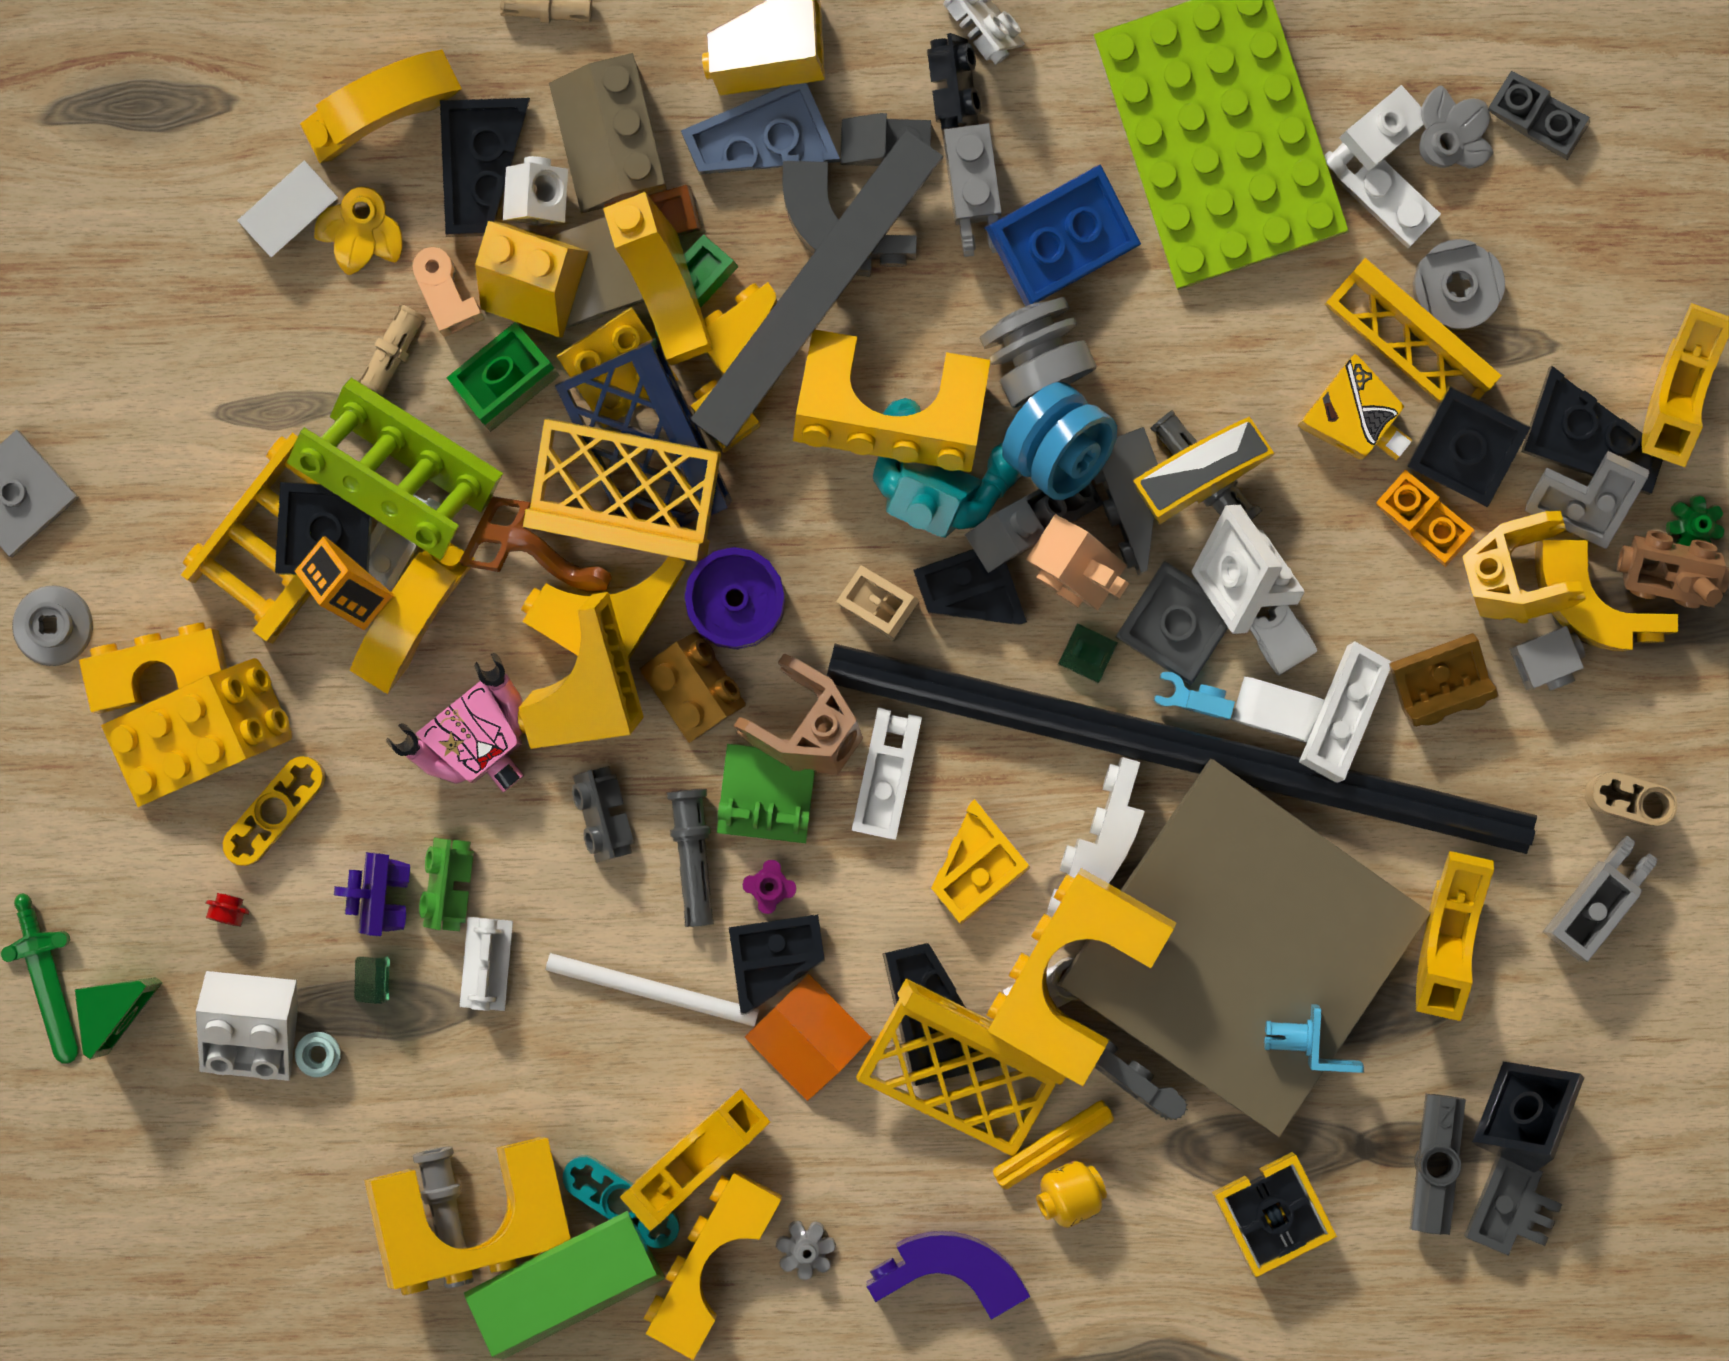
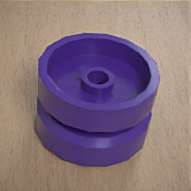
M737 547L714 551L699 561L687 580L684 597L688 617L701 636L718 647L734 650L757 646L770 637L783 618L786 601L781 577L770 561L753 550ZM734 590L736 593L738 591L743 593L744 600L741 605L733 607L728 604L729 601L726 596L729 591Z

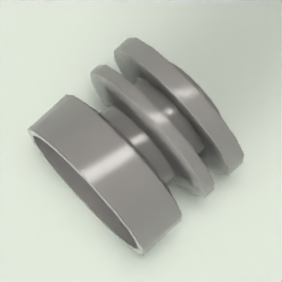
M1065 297L1025 306L999 320L992 329L985 332L979 338L984 349L1003 343L1005 345L1004 348L990 356L991 365L1012 361L1015 366L1013 370L1004 375L999 381L1012 408L1024 405L1030 397L1047 385L1055 382L1071 384L1097 368L1085 340L1065 345L1061 337L1072 331L1077 325L1075 318H1068L1057 323L1053 321L1069 310L1070 307Z

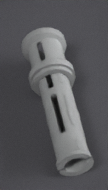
M453 1147L434 1148L414 1154L413 1161L419 1164L424 1188L421 1192V1198L424 1204H429L435 1235L442 1242L453 1248H466L456 1198L460 1197L461 1187L460 1184L455 1183L450 1157L454 1154ZM444 1277L445 1288L459 1287L464 1285L463 1282L470 1284L474 1280L471 1278L457 1283L446 1284Z

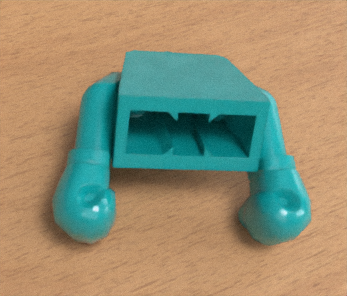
M903 398L892 401L883 414L888 416H908L921 412V408L916 401ZM1000 443L990 453L987 463L988 470L982 480L960 470L949 471L937 466L914 462L903 463L896 459L878 456L873 472V481L882 495L887 498L886 512L907 522L913 528L923 529L936 536L946 538L955 529L975 528L982 523L997 499L1002 498L1005 492L1022 475L1002 457L1003 443Z

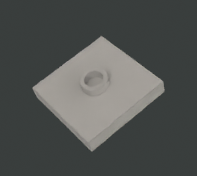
M15 430L0 444V547L8 556L13 557L79 498L18 430Z

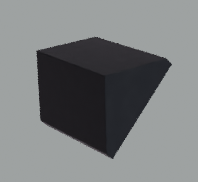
M1503 1061L1472 1142L1482 1149L1535 1173L1554 1159L1584 1077L1580 1073Z

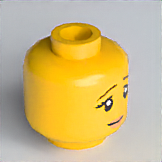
M1071 1161L1046 1173L1040 1181L1041 1193L1036 1195V1201L1046 1220L1053 1218L1060 1226L1070 1228L1099 1214L1102 1210V1200L1107 1197V1191L1100 1174L1094 1166L1090 1165L1087 1167L1082 1162Z

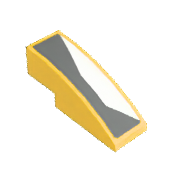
M1249 416L1173 455L1134 479L1133 483L1135 489L1160 525L1194 502L1201 503L1275 454Z

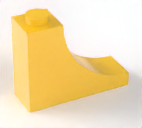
M646 192L603 208L614 247L627 265L644 299L667 362L672 366L712 351L713 348L677 231Z
M668 556L665 562L646 580L625 591L610 594L628 662L688 565L683 560ZM545 583L541 591L534 588L525 600L521 611L525 612L526 616L522 622L578 656L581 641L578 610L590 596L567 593Z
M609 592L592 594L578 610L581 641L579 654L572 672L553 685L533 690L518 707V724L522 733L527 736L530 749L631 735L644 718Z

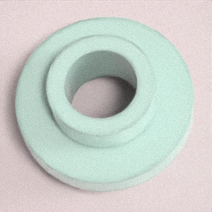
M324 1032L307 1034L298 1042L295 1049V1060L299 1069L311 1077H323L332 1073L337 1068L341 1058L338 1042L331 1035ZM314 1046H321L326 1051V1059L322 1063H317L311 1058V1050Z

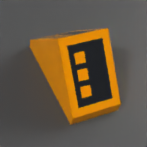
M326 536L321 538L295 570V573L321 607L362 630H366L394 597L392 592Z

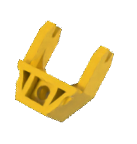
M1545 511L1502 523L1462 556L1480 617L1498 620L1511 618L1515 619L1518 623L1525 624L1529 623L1528 619L1568 609L1586 600L1581 581L1562 582L1527 592L1519 588L1511 559L1513 550L1519 546L1554 537L1566 530L1561 511Z

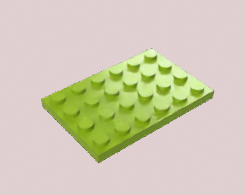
M1190 0L1093 34L1177 290L1349 232L1273 0Z

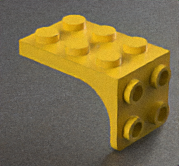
M252 658L208 675L101 725L137 807L292 739L289 719L281 709L272 689L268 672L257 658Z

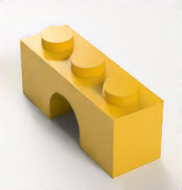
M204 622L179 627L177 628L179 636L163 640L160 633L134 638L135 646L118 650L116 643L91 648V657L79 659L91 713L101 714L143 704L140 691L141 677L148 667L157 663H165L173 670L179 689L208 675L226 669L227 664L219 630L213 628L206 629Z

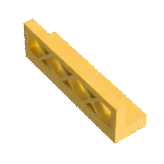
M1366 258L1361 261L1325 303L1329 309L1438 403H1440L1446 392L1445 377L1463 376L1476 388L1470 396L1479 400L1502 376ZM1354 283L1369 295L1370 313L1353 314L1339 302ZM1376 302L1387 312H1377ZM1371 319V329L1361 320ZM1377 319H1397L1403 325L1404 342L1386 343L1378 336ZM1410 332H1412L1421 341L1411 342ZM1429 347L1437 355L1438 371L1420 372L1412 365L1411 348ZM1404 348L1405 358L1394 349ZM1444 361L1454 370L1445 371ZM1428 378H1438L1439 388Z

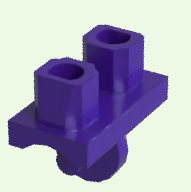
M366 852L363 887L361 888L362 870L350 869L348 886H334V896L346 897V915L359 914L361 898L358 933L382 936V931L404 930L406 906L385 904L386 886L408 887L410 864L389 859L387 854Z

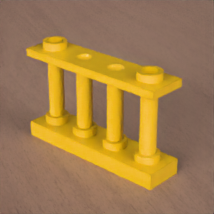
M293 432L287 439L281 436L273 444L266 455V458L270 460L204 546L201 543H197L183 560L186 569L181 574L182 577L192 583H196L202 574L208 577L255 614L254 620L258 623L252 631L266 642L272 644L311 596L309 590L298 575H279L283 579L281 583L285 586V589L275 601L271 598L265 600L214 559L227 542L232 539L275 572L276 550L242 525V523L258 503L278 517L280 496L273 492L270 487L286 467L307 484H319L287 464L298 438Z

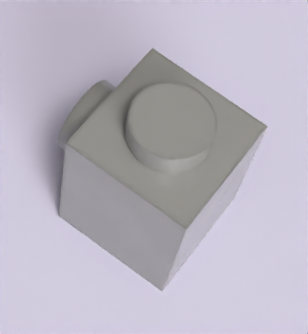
M1567 626L1509 648L1526 690L1534 689L1546 683L1550 691L1574 682L1575 679L1572 673L1584 668L1581 659L1585 657L1583 645L1575 632L1569 633Z

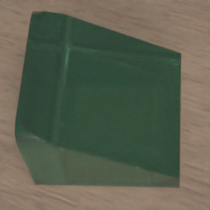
M373 956L357 957L355 959V1000L357 1002L373 1004L387 1002L389 1000L390 959L388 957Z

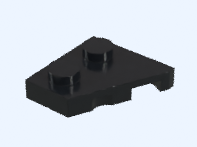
M818 914L729 927L741 1015L749 1014L825 961Z

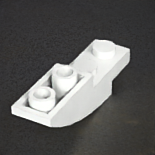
M1122 757L1119 759L1118 766L1109 765L1102 789L1110 792L1105 809L1097 807L1090 828V833L1097 835L1096 841L1092 843L1077 839L1075 847L1067 845L1060 866L1061 872L1075 878L1079 870L1083 868L1107 883L1113 879L1128 854L1145 812L1128 806L1140 762ZM1054 888L1047 915L1053 916L1061 903L1053 898L1058 889Z

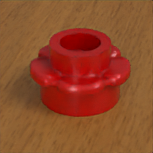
M217 893L215 901L207 900L205 903L209 905L206 919L241 927L244 914L249 915V910L242 908L244 899L222 893Z

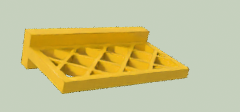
M549 418L544 419L530 508L525 510L523 527L697 562L708 555L710 540L707 539L721 452ZM555 430L570 433L580 447L579 451L563 462L552 448ZM582 436L596 439L587 444ZM604 440L614 442L624 457L606 471L591 451L592 448ZM625 444L637 446L638 448L630 453ZM646 449L657 450L667 465L666 468L650 479L646 477L634 459ZM668 453L678 454L682 456L677 460L673 461V459L670 457ZM585 455L598 474V477L580 489L566 467ZM690 457L708 460L705 479L692 488L678 466ZM551 460L555 468L548 472ZM628 463L642 485L623 497L609 476ZM671 471L685 491V494L666 506L652 484ZM560 473L573 494L561 503L544 500L547 481ZM601 481H603L616 501L615 504L604 512L594 510L584 493ZM703 488L702 498L700 501V499L696 495V492ZM645 489L660 510L648 520L638 519L627 504L628 501ZM688 498L699 512L696 530L680 527L670 512ZM577 499L582 507L569 504ZM621 508L626 516L613 514V512ZM664 516L669 525L655 521Z
M905 979L897 993L899 1000L857 1073V1081L1014 1157L1056 1083L1062 1085L1066 1077L989 1033L987 1030L993 1021L909 979ZM907 1015L921 1022L925 1036L899 1044L896 1030L903 1017ZM928 1026L939 1032L930 1034ZM951 1037L960 1041L964 1056L939 1063L933 1043ZM892 1039L894 1046L886 1048ZM928 1045L933 1066L908 1073L902 1053ZM968 1046L978 1051L969 1053ZM897 1055L903 1075L886 1081L872 1075L879 1060ZM988 1057L998 1060L1003 1075L978 1082L973 1062ZM967 1064L972 1085L947 1092L942 1072ZM1007 1065L1016 1069V1071L1009 1073ZM936 1074L942 1094L925 1100L915 1096L911 1082ZM1031 1076L1042 1082L1035 1096L1021 1101L1016 1100L1012 1081ZM906 1084L908 1092L898 1088V1086ZM1006 1084L1011 1104L986 1111L981 1091ZM976 1094L981 1111L980 1114L965 1119L954 1115L950 1101ZM945 1103L947 1111L937 1106ZM1027 1109L1023 1117H1021L1020 1111ZM1014 1113L1018 1125L1010 1140L1007 1141L993 1134L989 1120ZM984 1122L986 1130L976 1125Z

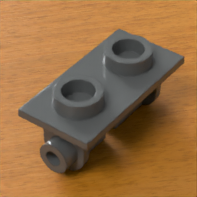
M610 766L573 776L575 782L572 787L573 800L578 810L583 812L586 824L584 841L589 853L594 854L595 862L598 863L631 854L630 844H634V839L627 814L624 813L611 817L609 808L624 804L617 775L611 774Z

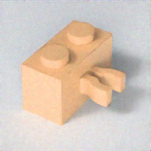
M1057 514L1053 516L1026 559L1040 571L1036 576L1040 582L1057 591V596L1076 608H1079L1082 602L1092 608L1099 610L1109 593L1120 599L1129 585L1126 580L1120 578V575L1127 566L1122 560L1088 531Z

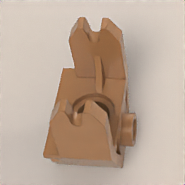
M783 654L778 661V664L782 666L780 670L795 682L814 692L818 698L817 702L789 740L779 739L753 722L741 717L738 718L733 727L737 729L736 733L749 744L784 765L789 766L793 771L811 769L817 773L838 775L863 739L858 722L832 679L797 658Z

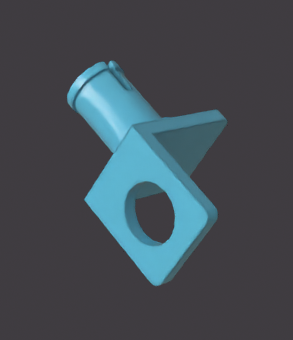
M1311 1004V1018L1307 1020L1306 1024L1266 1021V1035H1282L1283 1037L1265 1036V1050L1305 1051V1055L1309 1056L1308 1065L1311 1070L1364 1073V1065L1361 1061L1319 1059L1321 1008L1319 1005Z

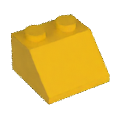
M488 221L475 263L481 310L557 337H563L589 251L512 224Z

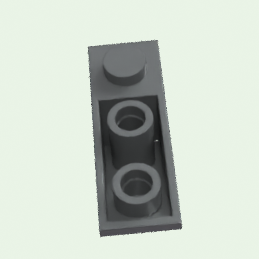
M1144 427L1117 437L1111 455L1101 471L1093 479L1096 485L1103 482L1109 498L1102 501L1106 516L1112 527L1119 524L1125 540L1118 544L1122 558L1127 565V569L1135 567L1137 575H1141L1148 570L1154 516L1135 489L1133 480L1158 465Z
M1091 482L1077 494L1064 500L1052 499L1042 490L1038 489L996 512L966 533L965 536L989 573L1034 547L1055 514L1074 523L1102 506V499Z

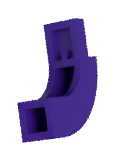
M930 1231L916 1234L897 1242V1249L904 1260L897 1264L894 1258L884 1261L870 1270L873 1278L866 1281L867 1289L874 1301L877 1302L921 1276L934 1273L952 1275L967 1283L974 1290L991 1320L1030 1298L1029 1291L1013 1265L998 1250L976 1237L953 1231Z

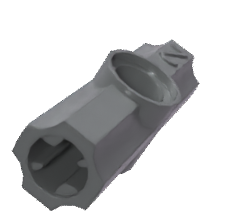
M1425 1093L1419 1150L1416 1152L1414 1159L1416 1177L1410 1230L1450 1235L1456 1179L1461 1171L1459 1154L1466 1103L1465 1098ZM1436 1152H1444L1448 1158L1446 1171L1439 1176L1430 1175L1427 1170L1429 1157Z

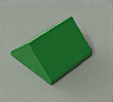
M514 322L446 378L491 432L560 375L517 322Z
M153 977L75 989L83 1055L90 1060L108 1055L163 982Z

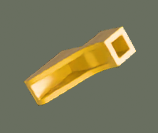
M769 282L760 288L756 283L748 286L734 298L738 303L725 314L718 309L704 319L713 348L712 351L706 352V354L722 375H724L776 305V293ZM715 379L695 392L694 397L697 401L691 405L694 413L718 383ZM752 414L728 447H725L716 439L714 440L725 453L760 427L759 421Z

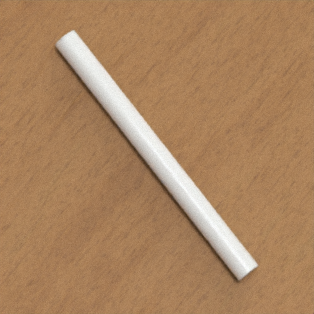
M550 953L546 965V971L753 1027L756 1024L759 1009H755L749 1014L741 1015L738 1003Z

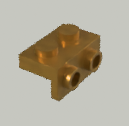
M694 632L676 641L639 668L688 743L698 739L724 719L746 706L745 701L740 695L739 687L734 680L727 676L715 658L713 648L698 632Z
M1474 633L1389 663L1401 708L1415 727L1437 724L1445 716L1462 710L1478 709L1484 706L1487 701L1499 696L1496 686L1489 678L1480 642Z

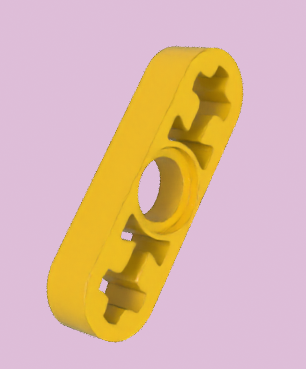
M304 756L295 757L281 769L226 833L223 839V852L229 861L236 865L245 866L255 864L262 859L324 786L325 771L317 760ZM308 766H311L313 771L310 777L315 782L311 787L301 785L293 793V795L301 798L300 802L295 805L292 798L286 793L278 791L277 787L283 783L284 787L289 789L297 780L296 774L293 773L296 767L306 769ZM270 798H278L286 805V816L278 824H270L262 816L263 804ZM253 817L256 824L262 829L270 831L271 835L266 840L265 836L259 833L251 843L252 848L255 849L253 855L243 853L238 856L235 853L238 844L234 839L237 835L247 837L256 827L249 825L248 821Z

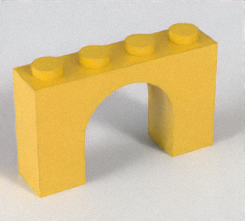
M815 329L811 336L796 411L793 433L794 442L805 443L812 447H828L851 451L857 455L886 457L903 463L914 462L937 466L949 471L972 472L990 367L989 359L946 352L940 390L933 403L923 411L913 415L888 416L865 406L857 398L851 387L850 379L857 336Z
M1081 868L1075 878L1066 874L1053 897L1061 902L1053 917L1045 913L1043 914L1031 935L1033 939L1038 941L1030 957L1021 953L1009 974V977L1016 980L1008 995L1001 992L998 993L986 1016L993 1019L987 1030L989 1033L1083 1087L1109 1040L1070 1018L1056 1006L1050 996L1046 978L1051 957L1057 950L1070 942L1081 939H1093L1105 942L1147 967L1152 968L1173 932L1176 922Z
M537 1137L496 1147L507 1196L505 1217L501 1226L492 1237L482 1244L470 1248H453L442 1242L433 1233L425 1216L415 1170L406 1169L364 1180L388 1288L394 1290L400 1288L402 1295H409L429 1289L427 1281L445 1277L446 1284H451L473 1278L472 1270L489 1266L490 1273L512 1269L517 1266V1258L529 1255L536 1257L570 1240L548 1138Z

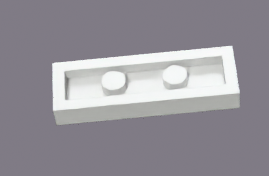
M1357 642L1347 645L1299 763L1336 783L1345 780L1390 671V660Z

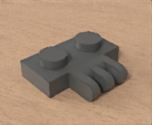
M1497 1155L1464 1236L1508 1256L1517 1235L1545 1246L1548 1237L1541 1232L1532 1231L1534 1224L1538 1223L1552 1229L1555 1220L1543 1216L1539 1212L1542 1206L1550 1211L1560 1212L1562 1204L1535 1193L1543 1171L1538 1170L1534 1173Z

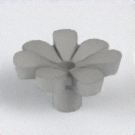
M801 1221L790 1223L789 1232L791 1237L781 1236L776 1242L777 1249L787 1254L780 1260V1267L786 1272L798 1268L797 1275L802 1280L810 1279L814 1268L822 1273L827 1272L831 1267V1261L825 1257V1254L833 1252L836 1248V1243L831 1237L821 1238L824 1233L823 1224L813 1222L809 1229L805 1230ZM805 1250L811 1251L808 1255H804L803 1252Z

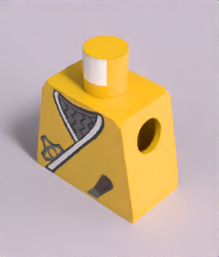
M1355 353L1348 359L1297 425L1302 430L1360 460L1364 459L1375 445L1394 460H1397L1412 442L1409 436L1392 424L1403 410L1404 405Z

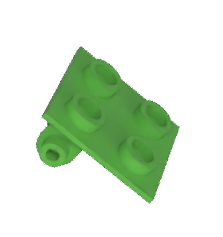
M727 744L721 799L718 808L717 833L806 844L815 771L811 769L793 771L789 766L784 765L756 747Z

